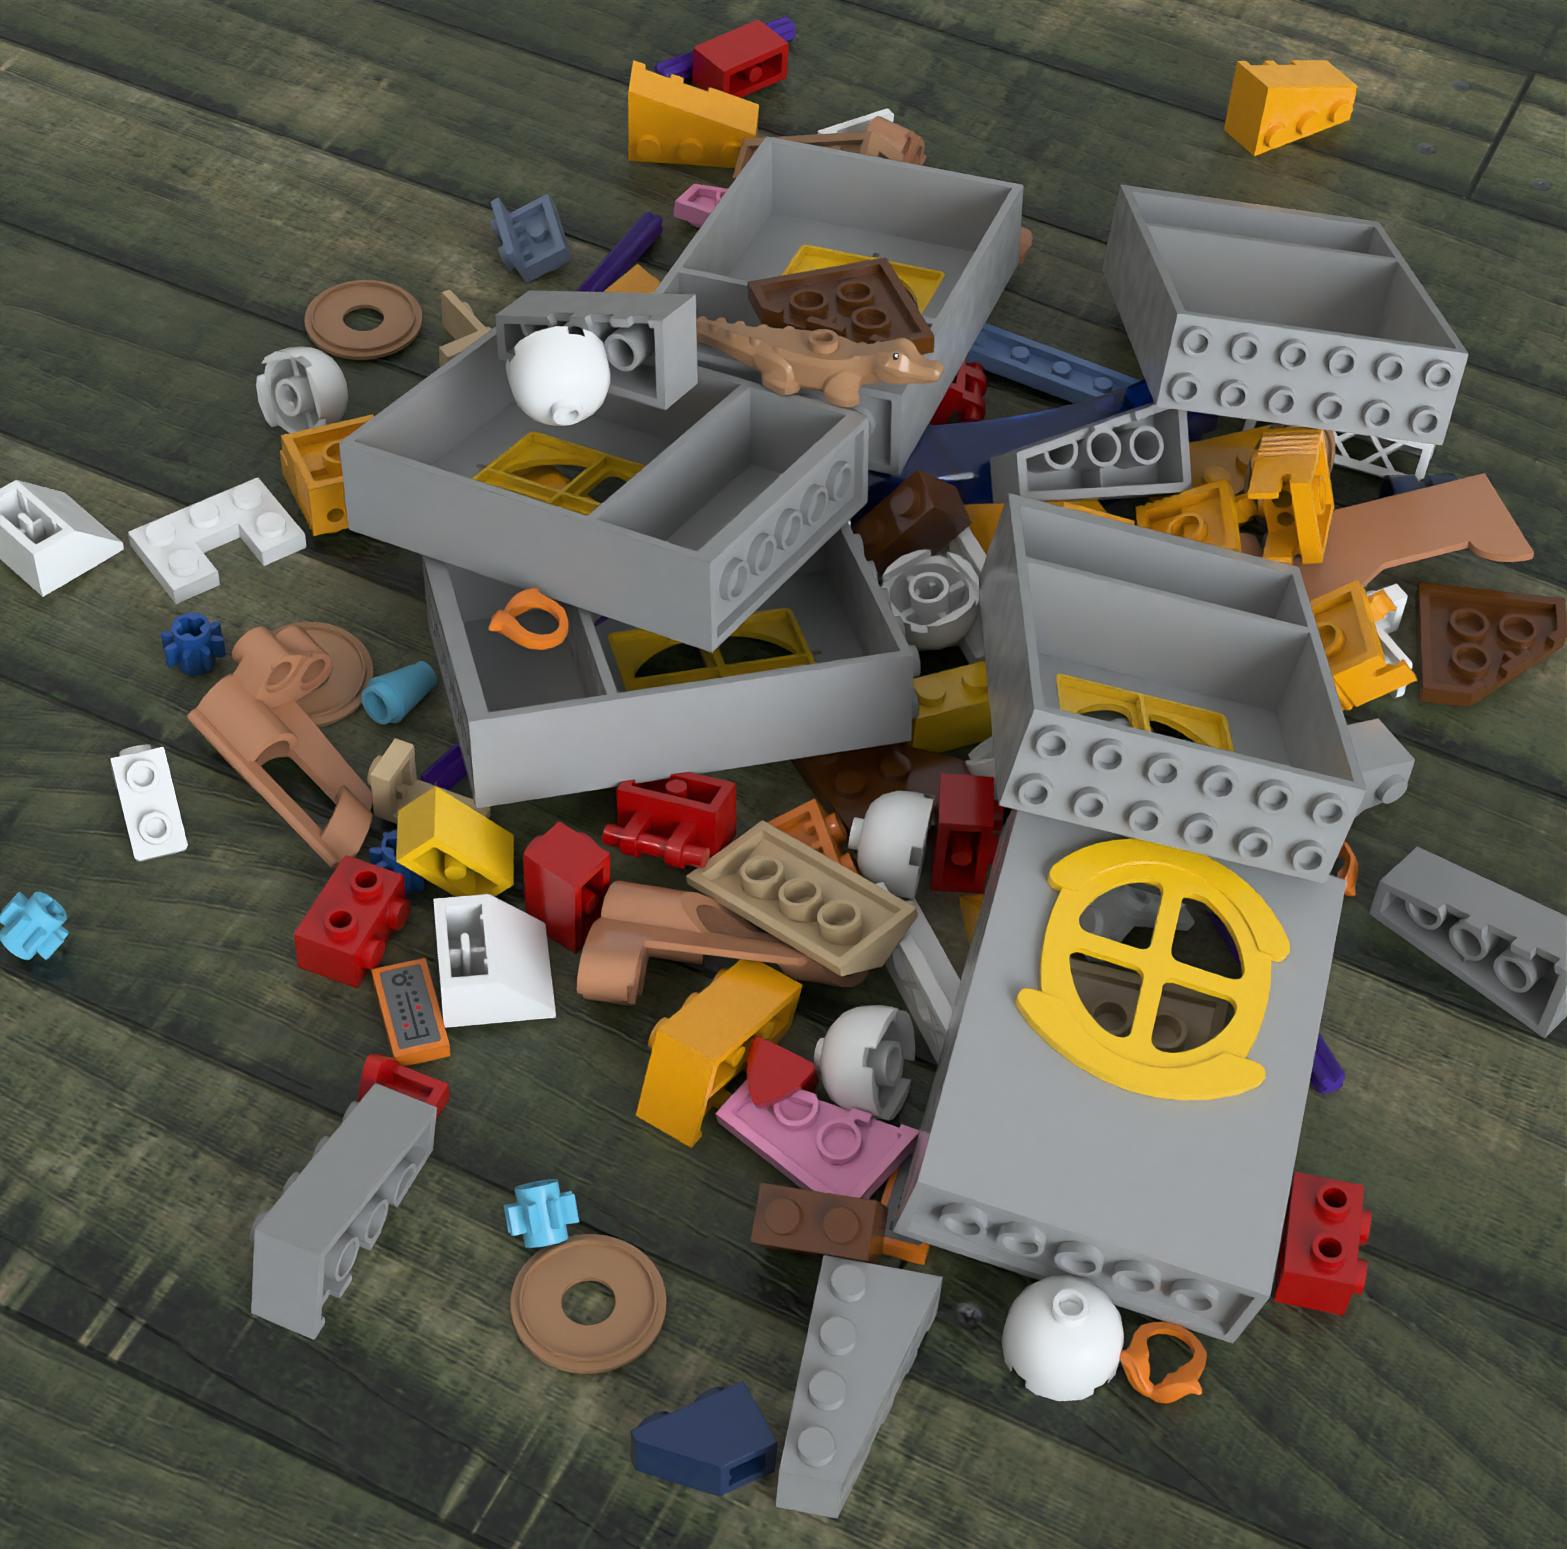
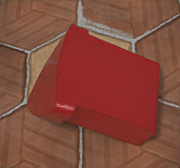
M755 1037L752 1040L747 1059V1080L751 1099L757 1108L761 1109L774 1105L790 1097L800 1089L811 1093L815 1091L820 1079L812 1062L761 1037Z
M374 1053L366 1058L360 1081L358 1102L377 1083L437 1107V1119L450 1098L448 1083L404 1067L397 1060L383 1054Z

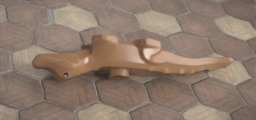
M704 316L696 319L698 342L711 345L743 364L760 371L762 385L782 396L792 395L801 388L824 392V400L838 407H854L860 403L858 391L861 385L878 382L895 385L934 383L938 381L944 372L942 363L923 357L917 351L913 342L906 338L884 342L877 341L873 344H867L866 342L855 343L842 336H838L837 333L828 329L808 331L798 330L792 326L780 329L770 328L765 324L751 327L746 326L744 321H737L735 324L727 323L723 317L718 318L716 321L708 320Z

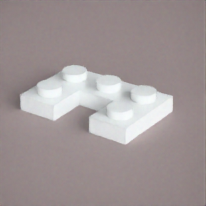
M258 477L128 532L130 546L175 604L220 585L218 571L204 553L237 538H241L263 566L306 548L305 533Z

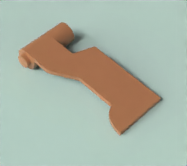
M1483 473L1333 510L1322 563L1302 564L1300 556L1294 558L1293 566L1300 568L1306 592L1311 602V600L1356 579L1365 587L1386 568L1469 548L1472 553L1481 558L1497 562L1533 559L1534 551L1486 474ZM1240 533L1242 553L1262 558L1263 549L1257 538L1249 533Z

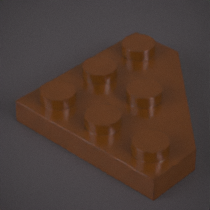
M886 257L747 282L748 300L761 324L768 325L769 327L784 329L787 326H792L798 330L808 331L828 329L837 333L838 336H842L855 343L866 342L867 344L906 338L913 342L921 355L934 352L935 336Z
M1419 582L1415 593L1419 701L1470 707L1562 648L1567 637L1565 598Z
M899 743L791 759V762L829 815L834 812L838 814L849 837L854 817L864 819L873 801L883 794L895 791H910L936 796L927 840L932 838L940 773L971 775L965 764L966 760Z

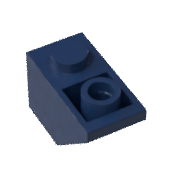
M744 1381L726 1389L724 1387L711 1388L699 1395L692 1404L671 1413L667 1411L654 1413L645 1418L637 1428L631 1430V1462L636 1471L719 1497L775 1472L777 1440Z

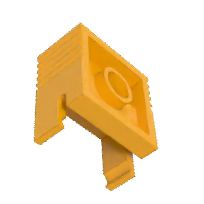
M373 414L281 435L282 450H280L282 474L302 514H304V518L307 520L313 536L336 533L342 529L349 528L344 501L345 491L342 464L339 457V442L374 417Z
M1309 427L1264 429L1259 449L1252 450V478L1247 493L1248 500L1258 499L1260 518H1266L1268 535L1262 558L1293 565L1294 557L1301 554L1302 564L1322 563L1334 510L1323 429Z
M1228 478L1183 491L1179 495L1174 494L1170 498L1164 497L1162 500L1146 503L1145 506L1139 505L1135 507L1137 526L1242 552L1238 524L1247 522L1254 515L1259 516L1258 505L1255 499L1248 500L1247 493L1234 497V490Z
M1356 579L1311 600L1310 605L1343 711H1349L1353 706L1358 707L1417 681L1415 673L1404 659L1395 665L1386 664L1375 622L1384 619L1388 612L1397 610L1384 589L1367 596L1366 590Z

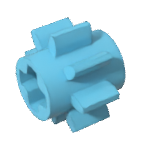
M18 892L0 913V923L4 925L0 930V941L11 953L21 959L30 960L38 952L47 960L69 934V931L61 926L67 920V914L55 899L45 893L35 892L27 899L25 895Z
M558 1179L530 1182L514 1188L517 1202L503 1205L508 1233H511V1236L523 1234L526 1248L553 1245L568 1239L566 1224L579 1222L575 1194H572L571 1191L560 1193Z

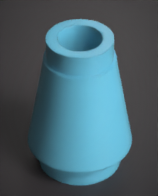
M419 661L401 669L374 677L369 680L367 688L362 692L363 707L367 714L379 724L398 723L436 686V674L429 664Z

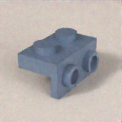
M548 194L511 213L508 212L499 197L491 201L495 218L490 220V224L496 237L503 244L498 247L499 254L509 271L516 269L526 284L573 260L556 205Z

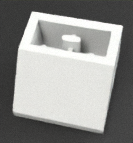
M15 480L0 488V559L42 597L124 550L122 541L65 492L20 480Z
M490 894L433 899L445 1028L556 1018L546 924Z

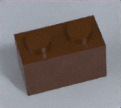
M917 469L853 525L851 530L853 534H860L866 560H872L876 571L883 575L888 566L906 554L918 550L931 549V556L936 555L970 526L972 522L956 486Z
M760 1183L750 1242L769 1250L819 1258L828 1255L880 1265L889 1208L876 1200Z

